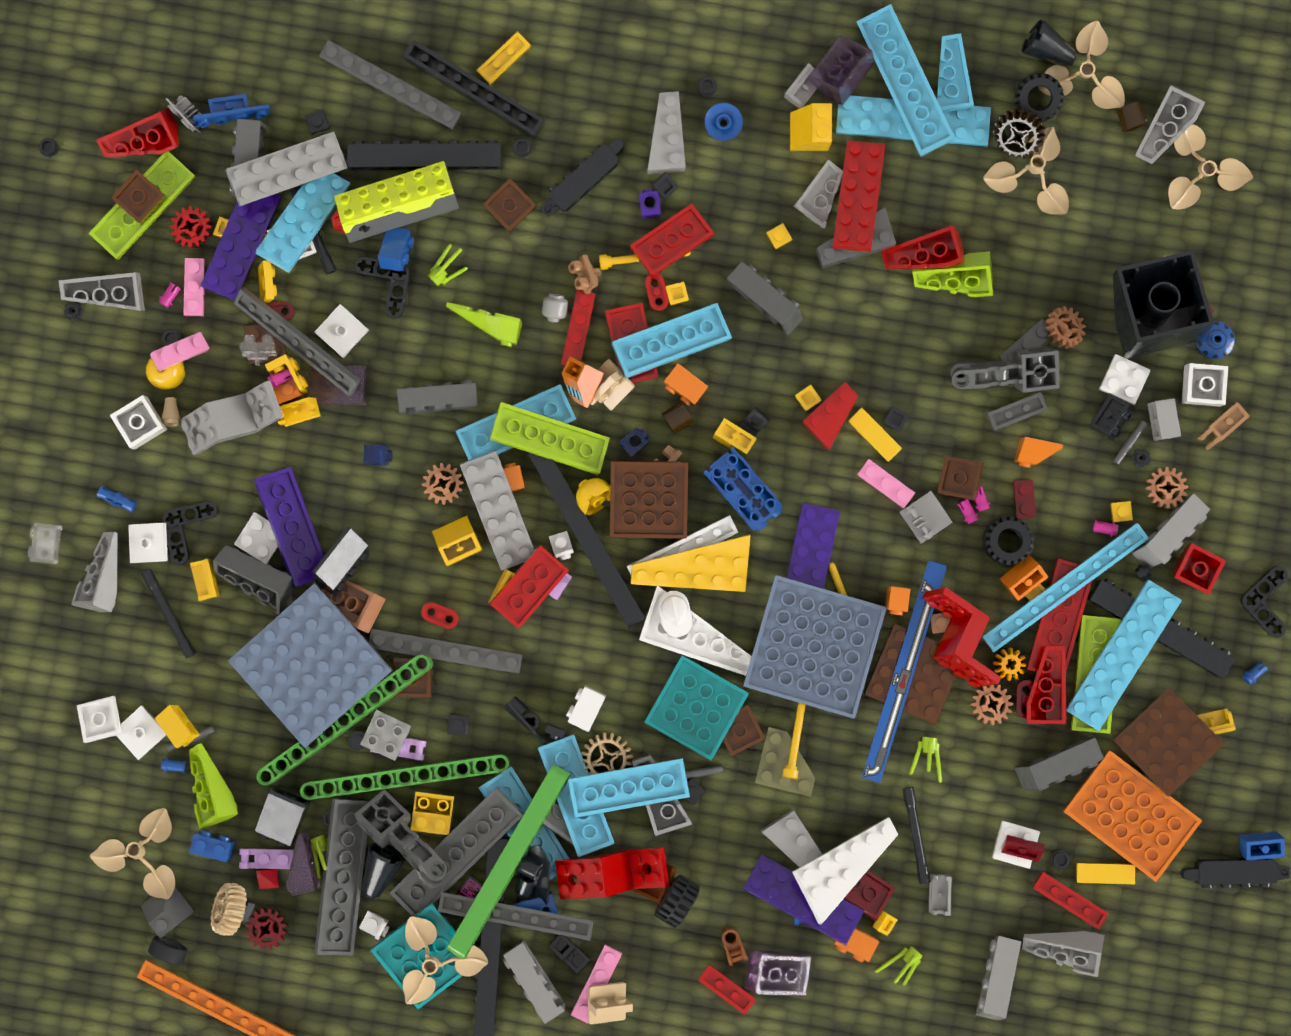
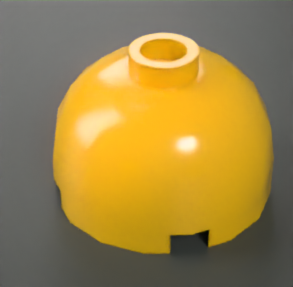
M150 358L146 365V376L149 382L156 388L161 390L174 389L183 382L185 377L184 363L180 362L159 371L153 359Z
M591 478L589 480L585 479L579 484L576 501L585 515L589 516L597 513L605 507L601 504L606 499L608 502L610 501L611 486L605 480Z

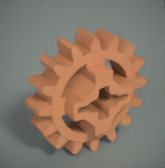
M1066 306L1057 308L1048 315L1049 319L1046 320L1049 326L1045 329L1050 331L1048 337H1053L1052 342H1058V347L1064 346L1065 349L1074 347L1083 340L1082 336L1085 335L1082 329L1086 326L1081 324L1083 318H1078L1079 312L1073 313V308L1067 309Z
M440 463V468L433 465V471L427 470L429 476H423L427 480L426 483L422 484L423 487H427L424 494L430 493L428 499L432 500L435 498L436 504L440 500H442L443 505H446V500L453 503V497L459 498L457 492H463L459 488L460 485L464 484L463 481H459L462 474L457 475L458 469L454 468L451 470L450 464L446 468H444L443 463ZM441 471L449 472L452 476L445 477ZM435 475V482L430 486L431 479ZM441 479L449 481L445 489L438 487L441 484ZM456 482L455 489H454V491L451 493V491H450L451 486H452V484H454V483ZM441 491L445 497L437 496L434 492Z
M1164 467L1163 472L1159 468L1156 469L1157 474H1150L1152 479L1146 480L1150 485L1145 487V490L1150 491L1146 496L1153 498L1152 504L1158 502L1157 507L1160 508L1164 504L1165 509H1168L1170 504L1176 507V501L1179 503L1183 502L1181 496H1187L1184 489H1187L1188 486L1183 484L1187 479L1180 478L1182 472L1176 474V468H1172L1169 471L1168 467ZM1161 477V481L1158 484H1155L1157 479ZM1167 485V486L1174 487V488H1173V489H1170V490H1166V489L1159 488V487H1163V486ZM1175 491H1178L1175 498H1173L1172 495L1175 493ZM1156 492L1161 495V498L1157 496Z
M997 684L995 688L994 685H990L989 688L982 686V691L979 689L975 690L978 695H972L975 702L970 703V705L975 706L972 713H978L977 720L983 718L984 724L989 720L990 725H994L995 720L1001 724V718L1008 719L1006 713H1012L1008 707L1012 706L1013 703L1008 701L1012 696L1005 695L1007 692L1006 688L1000 690L1001 685ZM990 691H995L1001 696L994 697ZM983 696L984 700L982 704L979 705L980 699ZM990 699L991 701H996V703L993 705L994 708L988 707V704H990ZM1002 704H1004V708L1000 713V707ZM989 711L993 717H987L982 712Z

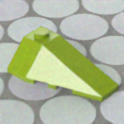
M990 251L965 254L964 262L947 268L913 269L912 271L915 287L936 291L939 289L949 290L953 294L957 292L966 293L970 297L993 296Z
M447 302L446 307L496 340L501 341V345L512 347L513 344L517 346L522 327L521 319L495 313V316L491 315L492 313L485 310L473 311V308Z
M202 743L197 744L189 750L191 774L195 776V786H192L193 793H196L197 797L194 811L199 829H203L231 819L238 814L231 791Z

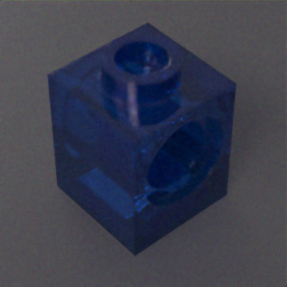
M636 427L619 441V444L632 458L649 444L647 440L649 436L643 429L639 431ZM637 436L641 439V444L634 447L630 444V439Z
M364 445L363 464L389 466V461L392 462V450H389V446Z

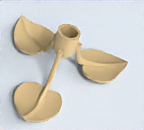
M1099 21L1091 22L1080 31L1075 42L1079 53H1087V61L1082 63L1079 71L1069 76V72L1065 67L1054 65L1048 68L1045 73L1053 76L1060 83L1064 96L1073 89L1071 79L1079 75L1086 79L1092 77L1097 85L1092 91V100L1095 105L1103 109L1122 108L1125 102V95L1120 82L1114 77L1106 76L1100 83L1094 74L1096 68L1090 62V54L1094 56L1101 55L1108 46V38ZM1038 86L1041 92L1051 96L1050 91L1046 87Z
M1192 124L1174 142V147L1180 155L1186 156L1192 153L1194 157L1201 161L1198 167L1199 175L1191 182L1187 177H1178L1170 183L1168 188L1170 207L1179 210L1195 204L1200 197L1201 190L1194 183L1202 177L1212 176L1217 173L1219 174L1217 178L1219 186L1224 190L1233 191L1252 180L1253 175L1242 162L1236 159L1228 158L1222 160L1219 165L1220 170H1218L1215 162L1206 161L1205 158L1199 156L1195 151L1201 150L1204 147L1206 137L1201 128Z
M1054 127L1045 129L1043 133L1046 134V137L1043 139V146L1040 147L1038 152H1034L1029 165H1026L1019 173L1015 174V168L1012 164L998 162L983 177V180L991 189L1007 193L1017 187L1016 178L1027 170L1032 174H1040L1044 191L1040 192L1037 196L1038 207L1047 214L1064 215L1068 212L1069 200L1065 189L1056 183L1051 184L1048 188L1045 185V172L1043 169L1046 161L1055 159L1060 152V143Z
M161 808L148 814L140 824L139 832L142 836L147 837V839L139 841V843H129L126 851L124 844L119 840H107L91 853L90 857L97 866L109 872H116L124 868V857L129 856L133 859H139L152 871L144 878L143 886L145 891L153 897L167 900L172 896L175 889V875L173 871L165 865H161L155 870L143 858L145 855L143 844L150 840L156 843L163 842L169 838L172 832V823L168 811L165 808Z
M411 916L408 919L405 928L406 941L410 948L415 951L425 947L426 959L422 964L423 972L412 970L404 977L403 990L406 1004L422 1002L433 994L436 982L428 975L434 974L439 967L456 961V971L460 975L467 977L477 974L488 964V959L484 952L475 945H473L464 960L456 956L440 962L437 957L429 955L428 945L433 944L437 938L435 925L427 919Z

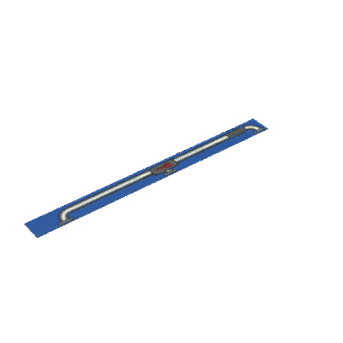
M928 561L862 778L878 783L881 782L934 610L922 597L925 591L941 588L947 568L945 565Z

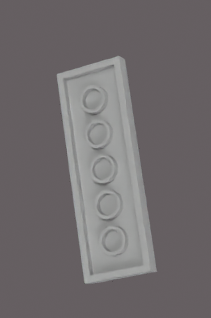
M334 132L236 165L225 171L240 207L342 171L348 167Z
M495 450L460 463L461 470L501 571L524 563L535 549L497 451Z

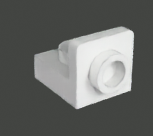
M565 531L549 536L555 558H560V561L571 558L570 554H573L574 551L568 532Z
M368 910L359 928L379 940L381 936L385 937L390 928L387 926L389 920Z

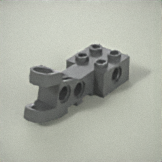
M1047 346L1014 350V360L973 363L970 361L956 362L950 368L952 383L958 389L987 388L989 386H1004L1015 383V388L1023 393L1060 388L1059 350ZM959 374H964L962 377H957Z
M385 789L355 813L357 824L382 849L389 843L393 845L417 871L419 878L426 886L437 888L441 885L447 872L446 864L427 843H424L418 837L416 832L409 828L412 823L410 813ZM428 877H429L431 880L437 881V882L433 883V882L429 881Z

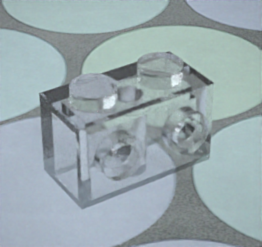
M34 523V527H31L30 530L32 545L28 549V557H30L31 562L58 564L62 526Z

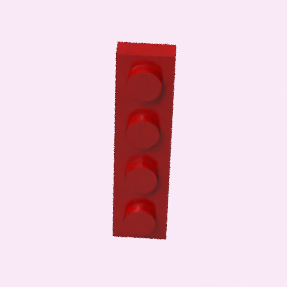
M580 290L576 292L561 361L563 366L566 365L570 356L582 361L596 296L594 293L584 294V291Z
M1043 871L1032 886L1033 889L1098 930L1109 914Z

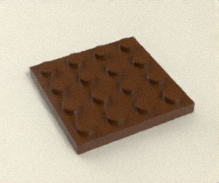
M611 460L610 537L687 539L688 461Z
M893 624L864 692L865 695L885 703L906 636V628ZM925 637L902 711L936 724L956 675L954 671L941 666L939 661L933 658L940 643Z
M1170 687L1113 740L1168 797L1225 744Z

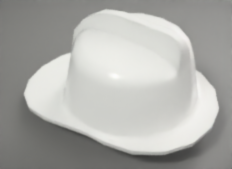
M669 591L665 593L659 601L662 626L669 635L681 637L687 634L692 626L689 602L687 597L681 592Z

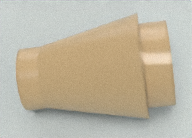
M165 398L161 418L164 426L175 427L181 421L176 398Z

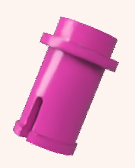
M171 282L162 297L159 296L160 300L158 301L167 308L173 305L172 301L181 290L176 286L174 291L171 292L175 287V284Z
M286 368L272 375L271 373L267 379L271 381L272 387L278 388L277 385L293 380L289 369Z
M983 487L978 488L975 501L977 505L975 508L979 512L990 509V502L986 499Z
M968 499L957 504L965 517V522L967 521L970 524L978 520V513H975Z
M1095 520L1093 532L1108 534L1110 537L1116 536L1118 525L1115 522L1106 523Z

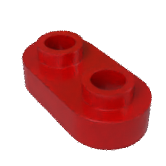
M660 274L654 277L648 275L645 280V286L650 306L655 311H663L669 303L664 279ZM654 280L658 282L656 287L651 285V282ZM661 299L663 303L662 305H657L655 301Z
M433 602L427 603L422 607L421 614L426 621L446 629L454 628L459 622V616L454 610ZM430 608H433L435 610V614L433 616L429 615L428 610ZM448 615L453 617V621L451 623H448L446 621V617Z

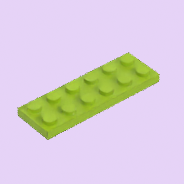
M169 151L163 153L143 175L166 195L142 224L138 223L116 203L89 232L117 260L124 255L196 178Z
M501 402L489 440L599 475L610 438Z
M1082 615L1074 694L1120 624L1121 619ZM1112 711L1099 731L1072 715L1071 730L1110 734Z

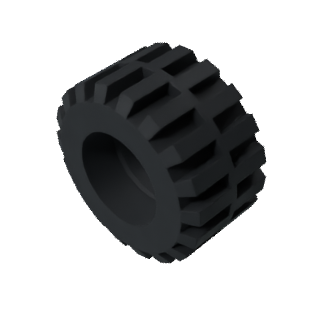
M1046 73L1030 74L1018 84L1015 92V103L1019 112L1021 108H1024L1025 113L1031 110V115L1038 114L1036 120H1042L1043 122L1054 118L1060 112L1064 99L1063 88L1053 76ZM1036 86L1046 87L1051 94L1049 104L1042 109L1033 108L1028 102V94Z
M1003 517L990 523L989 527L985 529V536L983 537V548L986 549L987 556H990L991 560L1002 565H1013L1024 561L1030 555V550L1034 546L1032 544L1034 536L1032 537V530L1027 527L1028 524L1026 522H1022V519ZM1003 530H1012L1018 537V546L1012 552H1004L998 545V536Z
M680 874L676 876L661 904L657 905L655 917L673 928L678 927L693 906L700 892V886Z

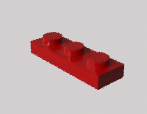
M708 964L698 978L699 982L744 1015L756 1000L754 996L710 964Z

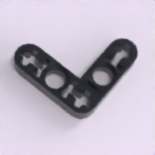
M358 258L355 262V269L359 274L390 280L386 313L392 319L400 318L404 312L408 290L409 268L406 265L404 266L403 270L406 272V275H402L401 278L397 273L393 272V276H390V269L381 275L377 272V268L380 265L378 259ZM363 261H366L368 266H373L372 262H375L373 267L374 273H371L372 269L365 268L362 271L359 264H363ZM394 287H402L403 294L398 297L394 296ZM391 298L402 300L401 303L397 302V308L400 311L396 312L395 315H392V312L389 311L390 308L394 307L395 303L391 301Z
M207 501L168 510L163 514L162 518L163 523H166L169 552L175 564H185L190 558L183 525L215 518L218 515L219 508L214 502ZM207 505L214 508L210 516L209 513H201L202 518H200V512L197 507H200V510L207 509ZM189 509H193L196 513L195 518L192 520L186 518V511ZM179 511H181V517L184 522H181V519H175L174 524H172L167 518L170 517L171 513L173 516H179ZM174 532H179L181 535V540L177 543L171 540V535ZM183 544V548H179L180 552L185 554V557H182V561H180V559H176L178 548L173 549V546Z
M1281 566L1271 568L1240 598L1242 607L1269 636L1274 638L1282 637L1285 634L1286 627L1264 603V600L1286 581L1288 572ZM1275 571H1277V572L1281 571V572H1282V573L1280 574V576L1282 577L1281 579H1280V578H1276V579L1273 580L1272 582L1267 579V577H1268L1269 579L1274 578L1275 575H1276V574H1275ZM1262 582L1267 583L1269 586V590L1266 593H1262L1259 590V585ZM1255 594L1261 596V598L1255 597L1252 600L1253 605L1246 604L1248 601L1246 597H1253ZM1262 609L1268 613L1265 620H1260L1258 617V612ZM1271 621L1274 626L1279 625V633H1273L1274 628L1270 624H1267V626L1265 624Z

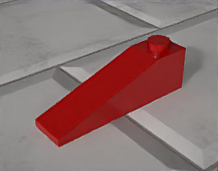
M165 108L96 140L104 157L156 155L179 147L177 123L169 108Z
M953 225L881 251L886 269L947 268L964 262L963 245L959 232Z
M1065 646L1045 647L1026 704L1027 724H1066Z

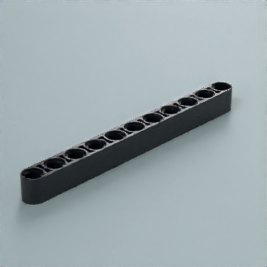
M527 452L628 628L646 619L588 518L577 505L576 498L555 461Z
M507 833L487 851L485 881L509 841ZM505 891L498 903L504 904ZM487 921L481 933L480 949L486 955L488 964L478 974L474 1036H494L502 937L501 923Z

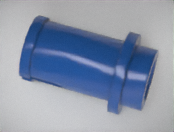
M1261 661L1248 672H1244L1242 678L1247 684H1255L1256 680L1268 671L1266 666L1258 670L1263 665Z
M169 757L162 759L161 770H164V772L185 773L186 761L171 760Z

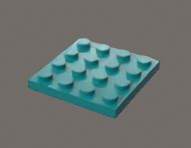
M682 655L644 723L712 761L749 693Z
M431 902L414 916L427 919L435 925L437 938L433 944L428 945L429 955L435 956L440 962L456 957L447 950L456 931L442 913L438 912V908L434 903ZM407 921L370 949L403 992V980L406 974L412 970L423 972L422 964L426 959L425 947L415 951L408 945L405 937ZM456 961L439 967L434 974L428 975L435 980L436 987L429 998L414 1004L417 1009L421 1008L462 977L455 969Z

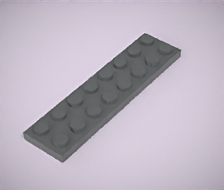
M496 787L433 849L447 866V872L441 885L437 888H429L419 878L417 871L413 869L391 890L390 894L414 916L431 902L435 903L441 897V892L445 893L523 817L524 813ZM428 877L429 881H431V882H433V883L437 882V881L431 880V879Z
M332 798L325 857L327 870H324L314 951L317 955L353 956L367 842V833L357 824L355 813L370 801Z

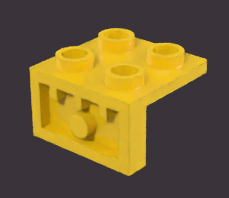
M285 354L265 364L268 372L272 374L288 368L298 389L304 394L308 392L306 387L309 385L304 376L299 375L298 370H300V367L293 357L290 358Z

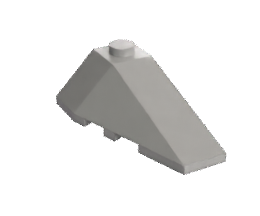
M1171 85L1135 156L1153 164L1197 120L1205 101Z
M103 532L93 552L95 558L90 565H87L85 569L87 574L83 582L79 581L71 605L98 612H112L117 595V533Z
M1087 931L1024 934L1022 950L1041 958L1049 957L1054 959L1056 964L1060 966L1066 964L1073 967L1072 971L1098 977L1105 935Z

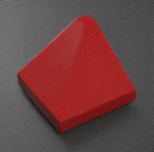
M260 869L256 871L259 889L279 888L278 869Z

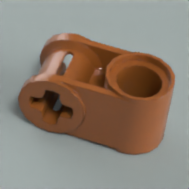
M732 926L725 927L722 930L721 937L729 965L732 966L733 963L743 959L747 961L748 957L737 929ZM729 932L736 935L731 941L725 939V935Z

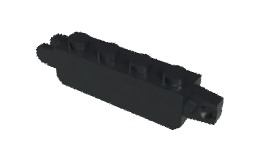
M618 138L608 146L605 143L602 146H596L591 151L592 155L588 159L583 158L577 164L578 168L572 172L570 170L563 177L564 181L559 185L557 183L549 189V198L540 208L547 217H550L559 210L561 212H568L618 166L617 156L624 150L623 140Z
M1245 858L1198 859L1195 862V867H1185L1180 871V876L1183 879L1195 881V883L1201 885V888H1213V885L1219 884L1223 888H1231L1232 884H1240V887H1252V884H1259L1260 887H1270L1271 883H1277V880L1290 878L1289 866L1277 865L1270 859L1248 861Z

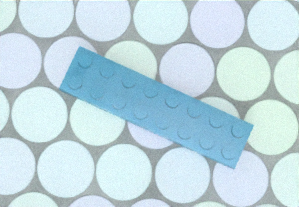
M890 4L856 21L920 156L955 140V136L892 5Z
M839 95L836 134L913 140L893 99ZM974 106L969 109L943 113L955 136V140L949 142L950 144L988 146L991 107Z
M1147 580L1067 705L1066 711L1099 731L1182 600L1154 582Z

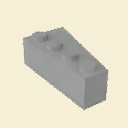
M679 91L659 93L647 175L663 174L664 172H685L686 165Z
M651 754L632 760L634 767L656 763ZM678 799L646 805L655 836L692 825L690 818Z
M997 936L994 940H991L989 948L991 955L986 963L987 971L982 982V990L975 1015L997 1021L1006 1019L1021 941Z

